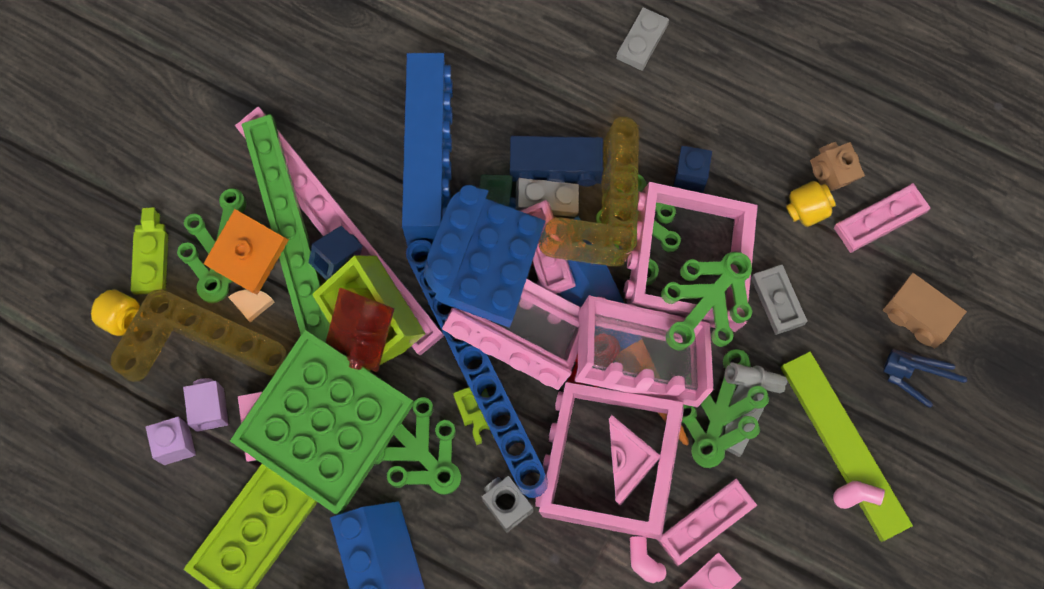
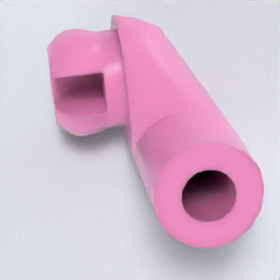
M851 481L834 492L833 500L838 507L843 509L850 508L862 501L881 505L885 490L859 481Z
M630 537V558L633 571L646 582L655 583L663 581L666 577V568L662 563H657L647 555V537Z

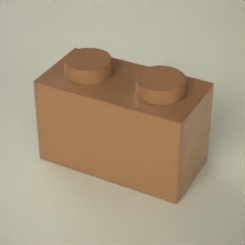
M914 273L901 285L883 309L893 323L906 327L914 333L915 338L920 343L931 346L934 349L947 339L967 312Z

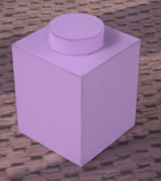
M209 378L194 381L193 385L183 387L188 426L198 432L229 425L224 388L217 381Z
M175 417L146 426L152 458L159 463L167 465L196 456L190 428L181 418Z

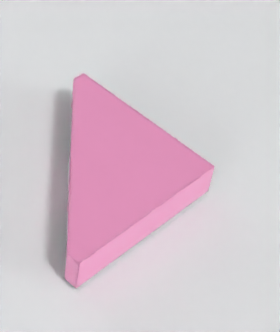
M611 416L609 424L615 501L621 505L661 456L619 420Z

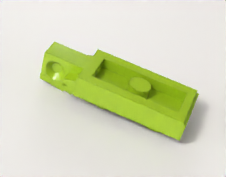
M155 207L142 208V225L135 226L131 274V292L134 295L166 292L168 234L165 232V225L160 224V214L157 213Z

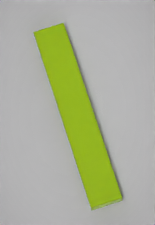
M808 352L782 365L781 370L846 483L859 481L885 490L881 505L867 501L859 503L879 540L883 542L912 527L911 521L812 353Z

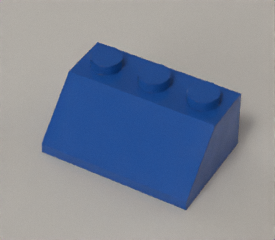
M399 501L361 507L330 517L349 589H425Z

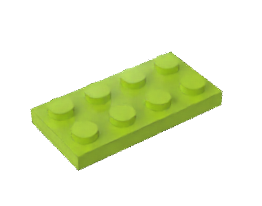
M261 464L183 570L209 589H255L318 502Z

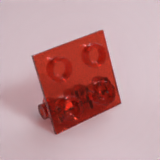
M339 288L326 343L347 357V360L350 361V368L361 370L363 366L378 372L395 308L344 288Z

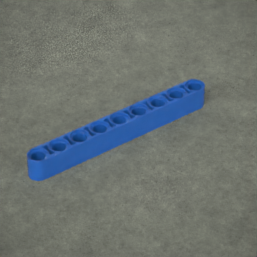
M416 240L408 246L406 257L442 330L448 315H443L442 311L449 307V305L435 299L436 293L429 288L426 278H423L426 261L417 262L421 256H428L432 245L426 240ZM442 330L519 490L523 495L530 498L541 496L548 487L546 473L487 354L465 341H454L455 337ZM476 359L482 360V364L477 369H468L471 361ZM485 388H496V392L491 397L481 396ZM508 415L511 417L509 423L505 426L495 425V420L499 416ZM517 443L525 445V449L520 455L512 456L508 454L512 445ZM534 472L540 475V479L535 485L526 486L523 484V479L528 473Z

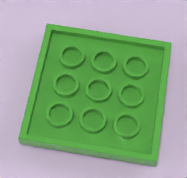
M304 330L230 442L325 508L339 515L343 513L415 401L309 331Z

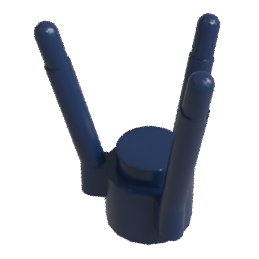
M894 348L891 350L883 368V372L890 375L888 382L898 385L929 408L933 406V403L903 381V377L910 379L914 369H919L962 383H966L968 380L965 376L940 369L953 370L955 365L952 363L909 354Z

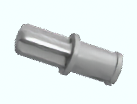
M730 363L725 370V380L727 383L743 385L749 389L754 386H762L768 391L782 393L785 391V385L788 383L786 377L767 372L761 366L747 367L737 363Z

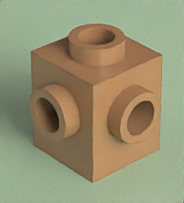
M837 142L823 146L819 149L820 155L810 160L814 176L818 179L820 185L826 184L830 192L847 186L865 176L860 166L858 155L854 152L851 142L838 146Z

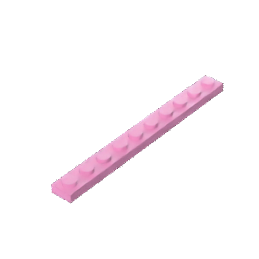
M257 107L235 126L245 138L242 123L266 116V114ZM277 129L300 208L323 236L342 226L349 234H353L363 246L360 256L378 257L426 333L412 345L416 353L421 356L444 336L443 332Z

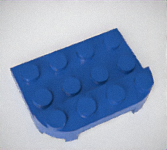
M465 185L448 203L430 248L423 270V278H426L428 285L436 293L435 299L441 303L510 328L546 221L486 199L488 190Z

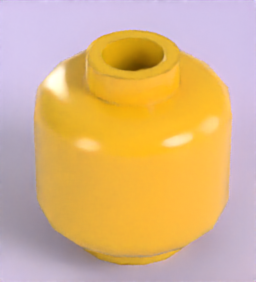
M811 181L791 191L789 197L791 203L786 205V208L793 222L800 220L804 226L809 227L829 218L832 214V207L836 206L826 184L820 185L817 181Z
M107 290L100 294L93 302L91 310L92 321L96 326L108 333L122 336L135 330L141 320L140 305L134 298L118 290Z

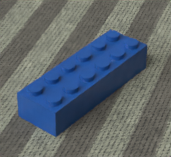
M407 53L402 228L407 247L416 240H426L432 245L448 203L451 200L449 180H452V164L450 162L452 134H450V125L453 122L451 107L453 80H451V65H445L444 53Z

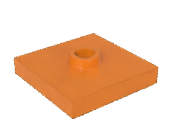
M234 209L203 264L258 295L289 239Z

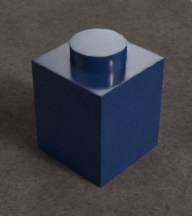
M681 146L673 187L703 193L708 181L712 151Z
M339 226L312 244L308 263L328 280L354 255L360 256L363 246L353 234H349L342 226Z

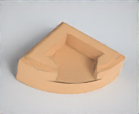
M246 289L229 296V299L249 322L253 321L275 303L269 295L262 291L256 295Z

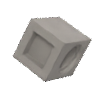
M509 476L504 480L498 477L484 488L486 493L482 496V500L506 533L533 513V507ZM502 494H509L514 497L515 505L509 510H502L496 505L498 497Z

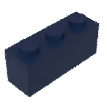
M511 136L510 182H517L519 178L561 183H578L584 187L601 184L603 174V137Z

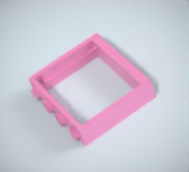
M649 182L642 192H638V198L634 205L635 210H638V219L634 221L631 229V239L635 240L634 250H631L628 256L627 269H631L630 280L626 281L623 292H625L627 304H634L637 307L654 311H664L667 314L686 318L697 304L682 301L668 304L662 297L645 294L656 202L734 219L731 252H740L747 255L751 264L758 205ZM731 264V269L735 273H739L738 267ZM751 275L745 280L747 301H749ZM730 285L727 288L726 307L729 327L733 332H736L747 321L736 323L730 317V309L735 305ZM711 308L701 321L710 323V327L715 328L713 308ZM737 308V314L745 317L743 309Z
M566 382L564 392L559 391L556 399V410L560 411L557 423H552L550 428L549 442L553 443L551 455L546 454L543 462V468L548 479V487L545 493L536 497L535 502L536 507H540V514L545 518L661 540L684 412L683 402ZM575 398L668 414L648 522L553 504Z

